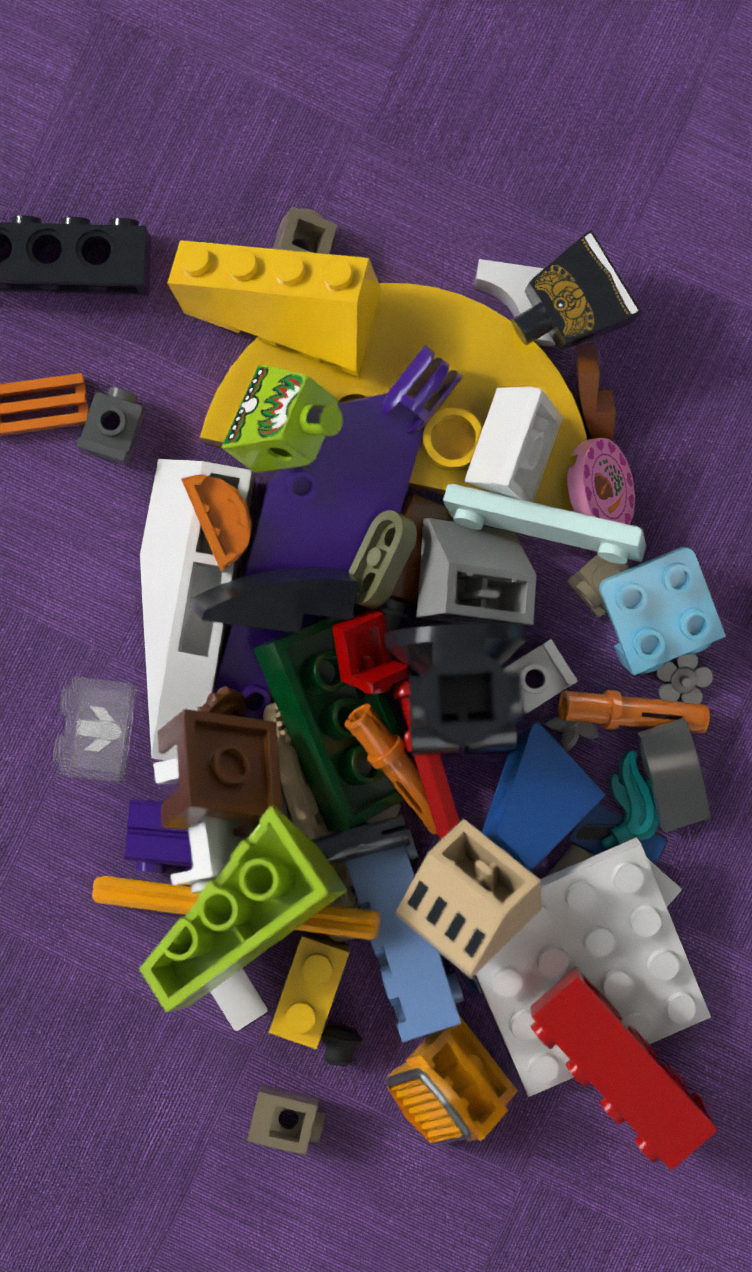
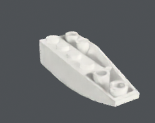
M158 459L140 552L151 758L165 761L177 758V744L165 754L159 753L158 730L182 710H197V707H202L206 703L208 695L214 692L228 624L202 621L190 608L192 597L220 584L235 580L240 562L239 559L238 562L223 572L220 571L181 478L198 474L220 478L238 490L250 509L255 482L252 470L205 461Z

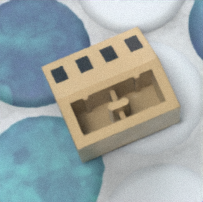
M463 819L428 852L399 904L396 915L472 979L542 909L541 881Z

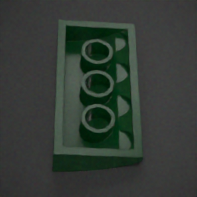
M326 616L302 626L300 633L288 632L253 649L276 706L281 713L285 728H287L288 735L291 738L292 745L295 748L328 832L352 829L405 800L380 768H373L368 762V753L365 748L345 727V721L349 719L350 713L364 704H369L392 735H399L403 741L404 739L385 692L368 694L357 687L341 681L332 626L348 619ZM405 747L404 750H405V752H406V753L409 755V757H410V753L407 752L406 747Z

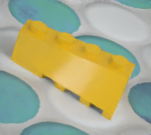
M183 240L179 242L167 282L184 314L236 333L242 330L258 336L261 342L277 348L279 344L302 352L305 358L322 363L323 360L341 366L343 372L357 377L360 374L381 293V287L369 258Z

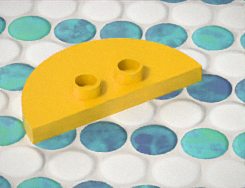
M379 283L381 293L359 377L343 372L341 366L324 360L322 363L305 358L300 351L280 344L277 348L261 342L260 338L257 337L234 362L218 387L208 409L200 435L203 443L222 447L258 365H268L305 374L333 395L338 403L387 393L420 350L427 345L435 353L433 360L441 357L449 364V371L455 369L463 375V378L425 425L408 484L409 488L445 495L447 486L451 484L481 490L465 483L464 480L497 388L535 387L542 389L563 416L533 503L574 512L569 499L567 473L569 466H574L577 457L575 455L572 456L575 447L587 440L583 421L572 393L560 372L534 341L525 345L518 337L510 320L482 303L440 288L410 283Z

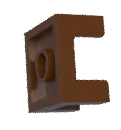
M184 709L158 730V751L160 754H165L177 744L179 789L161 804L162 828L185 830L203 817L244 821L233 829V835L249 837L261 823L259 821L270 806H275L283 814L276 722Z

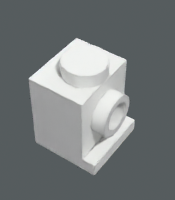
M552 639L504 668L505 672H520L523 714H527L578 682ZM529 670H538L543 675V684L537 689L530 688L525 682V676Z

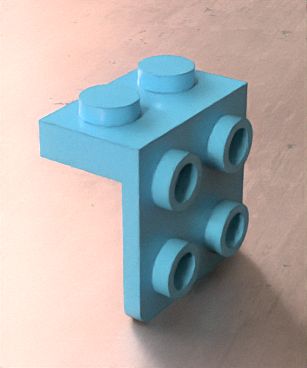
M688 547L675 549L606 578L600 583L599 590L619 640V644L614 645L620 663L633 675L656 671L662 668L669 660L681 655L701 652L710 647L712 642L726 637L696 555Z

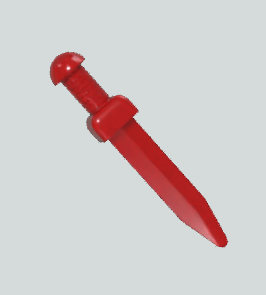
M404 679L395 686L393 696L394 698H400L409 730L404 733L403 739L407 752H410L412 749L409 679ZM440 754L414 755L435 828L442 840L460 823Z

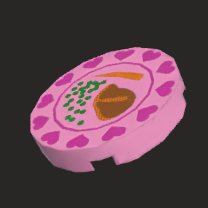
M595 438L583 441L575 447L572 456L575 455L577 457L574 466H569L567 473L568 493L573 511L630 525L634 515L635 491L633 477L625 456L620 448L610 439Z

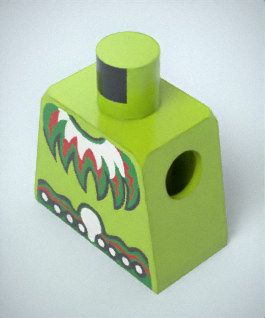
M258 365L221 448L254 473L310 465L316 459L325 436H334L341 430L343 424L342 412L338 408L337 399L307 375L268 365Z

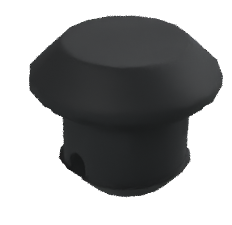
M329 1026L323 1030L321 1039L327 1042L323 1058L328 1064L336 1066H348L352 1063L354 1046L363 1043V1038L356 1030L345 1027Z

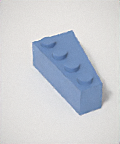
M410 829L407 830L410 840L409 846L404 845L346 861L360 908L380 913L379 935L370 941L381 966L380 970L388 999L394 1007L398 1019L397 1028L402 1042L461 1024L455 1004L464 1001L456 973L445 974L440 958L443 954L396 915V910L414 879L410 860L419 858Z

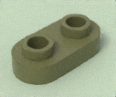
M386 510L380 513L371 523L348 571L359 580L355 604L369 609H376L382 606L392 595L400 574L416 544L417 531L415 523L411 518L393 510Z

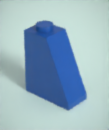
M537 721L517 737L516 750L508 752L482 834L530 872L598 804L605 794Z

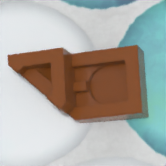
M596 344L576 345V368L581 407L586 425L593 439L606 438L613 442L616 417L613 391H598L600 371Z

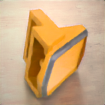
M460 1015L461 1024L431 1033L406 1059V1063L394 1069L386 1077V1086L405 1118L433 1145L465 1139L467 1141L477 1139L480 1141L484 1139L506 1114L508 1109L505 1106L518 1092Z

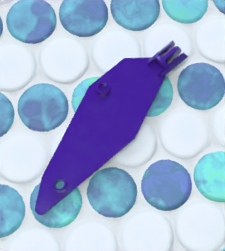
M425 345L387 393L338 403V408L343 416L341 430L334 436H325L316 459L310 465L280 469L268 484L244 576L282 568L298 567L340 568L348 572L373 520L386 510L401 512L425 425L458 385L463 375L455 369L449 371V364L441 357L433 360L434 351ZM354 604L353 611L358 606V604ZM303 614L301 627L326 616ZM234 624L230 626L214 693H217L224 686L241 692L245 700L253 692L261 693L258 702L254 704L246 703V718L263 720L265 707L275 703L253 648L286 634L288 631Z

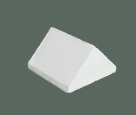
M535 387L497 388L464 480L465 483L486 492L534 502L563 419L561 413L542 389Z

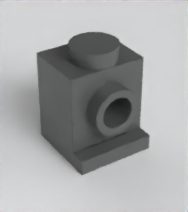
M110 387L107 395L96 391L82 435L79 437L76 447L84 454L130 467L147 414L142 405L136 404L138 396L116 387ZM109 414L120 416V424L114 430H106L103 426V421Z

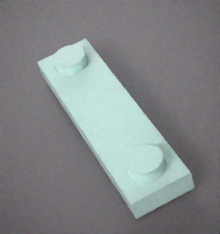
M455 484L448 485L443 502L450 516L454 518L453 520L457 524L470 529L479 530L482 529L483 525L596 551L600 558L618 564H625L628 559L638 562L643 560L646 542L643 530L640 527Z

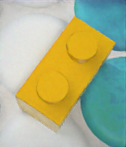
M303 931L269 1030L270 1034L317 1049L349 956V946Z

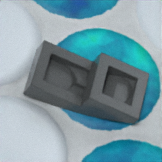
M685 718L637 732L644 772L651 782L659 824L664 833L711 818L698 756Z

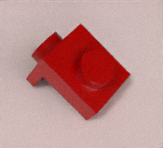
M372 609L351 618V620L348 619L332 626L342 682L357 687L368 694H379L390 690L393 686L392 684L409 677L408 666L392 660L391 653L385 649L384 634L387 632L384 613Z

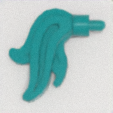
M635 751L626 752L621 758L618 770L619 777L616 774H612L610 777L612 796L616 803L624 810L625 816L622 824L609 830L610 836L601 841L603 848H609L614 844L618 846L634 838H637L639 841L649 839L657 831L659 819L655 808L651 782L649 779L644 781L636 764L637 753Z

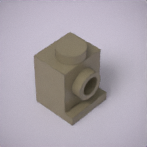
M292 206L280 222L273 249L329 254L338 224L325 220L320 213L314 210L298 209Z
M596 555L567 580L566 583L594 615L600 618L607 612L599 590L600 583L604 579L630 568L626 563L609 562Z
M261 1083L247 1142L306 1155L309 1141L315 1143L320 1141L326 1113L317 1111L319 1101L317 1098L271 1088L270 1085ZM286 1109L293 1110L298 1115V1121L294 1125L287 1126L281 1122L280 1113Z

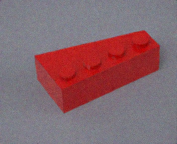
M576 966L530 1006L531 1016L535 1021L530 1027L535 1035L549 1049L557 1045L569 1058L565 1063L569 1072L583 1087L588 1086L590 1083L594 1085L604 1096L599 1101L602 1108L618 1125L626 1121L638 1134L634 1139L636 1145L652 1163L655 1164L661 1159L672 1171L718 1131L709 1107L696 1091L693 1094L681 1080L682 1078L668 1062L660 1065L655 1060L658 1056L648 1041L631 1025L626 1028L621 1023L623 1017L619 1011Z

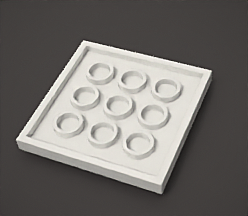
M637 838L540 879L542 909L476 974L528 1097L574 1078L565 1066L569 1058L557 1045L552 1049L546 1047L530 1026L535 1021L531 1016L530 1006L575 966L619 1011L623 1017L621 1023L626 1028L631 1025L649 1044L711 1018L643 847Z

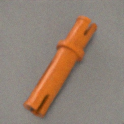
M606 690L603 694L563 691L558 705L560 719L601 724L603 729L616 730L618 726L650 729L685 718L690 732L705 733L710 721L709 708L704 704L621 696V693L616 690ZM646 712V713H656V714H667V715H672V716H660V715H650V714H642V713Z
M364 704L356 708L348 716L349 719L345 721V727L365 748L368 753V762L373 768H380L397 791L421 818L429 832L437 834L417 765L405 752L406 746L399 735H392L371 705Z

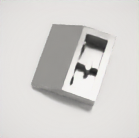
M433 518L423 519L417 618L461 624L515 623L526 626L533 625L536 573L515 532L482 527V529L476 530L461 526L456 522Z

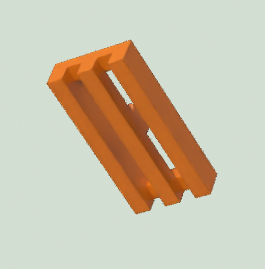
M77 373L0 384V398L74 387L76 390L74 394L0 404V436L85 425L89 407L84 375ZM78 405L79 413L2 423V415Z

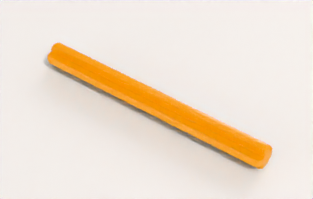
M99 876L93 883L92 898L96 903L186 915L198 901L200 893L193 894L191 887ZM327 905L295 930L372 940L379 935L381 917L377 911Z

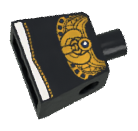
M590 230L528 283L525 294L533 307L511 319V322L518 337L525 345L532 343L549 332L556 346L560 350H565L628 326L636 320L642 311L595 234Z

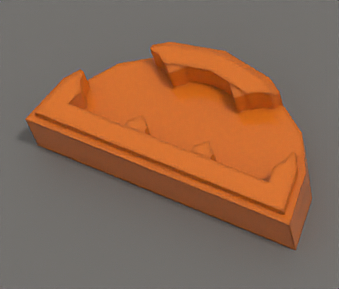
M202 474L181 478L220 571L223 572L239 561L249 545L253 526L249 506L235 487L220 478Z

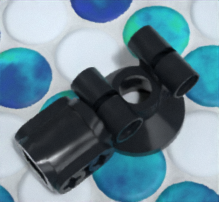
M515 623L451 624L399 629L384 634L385 649L420 675L409 678L412 749L410 757L428 754H440V756L455 755V753H459V746L464 747L465 754L501 753L516 750V722L522 720L520 672H505L501 665L526 642V625Z

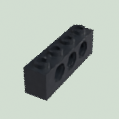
M19 215L12 217V222H0V243L12 244L10 256L5 261L0 262V292L149 295L151 236L147 227L139 226V221L114 218L110 220L109 225L90 224V220L86 218L64 217L61 218V224L41 223V219L38 217ZM57 244L62 247L61 254L56 261L49 264L39 262V253L46 245ZM98 245L110 247L111 254L106 262L100 265H93L87 262V255L93 247Z

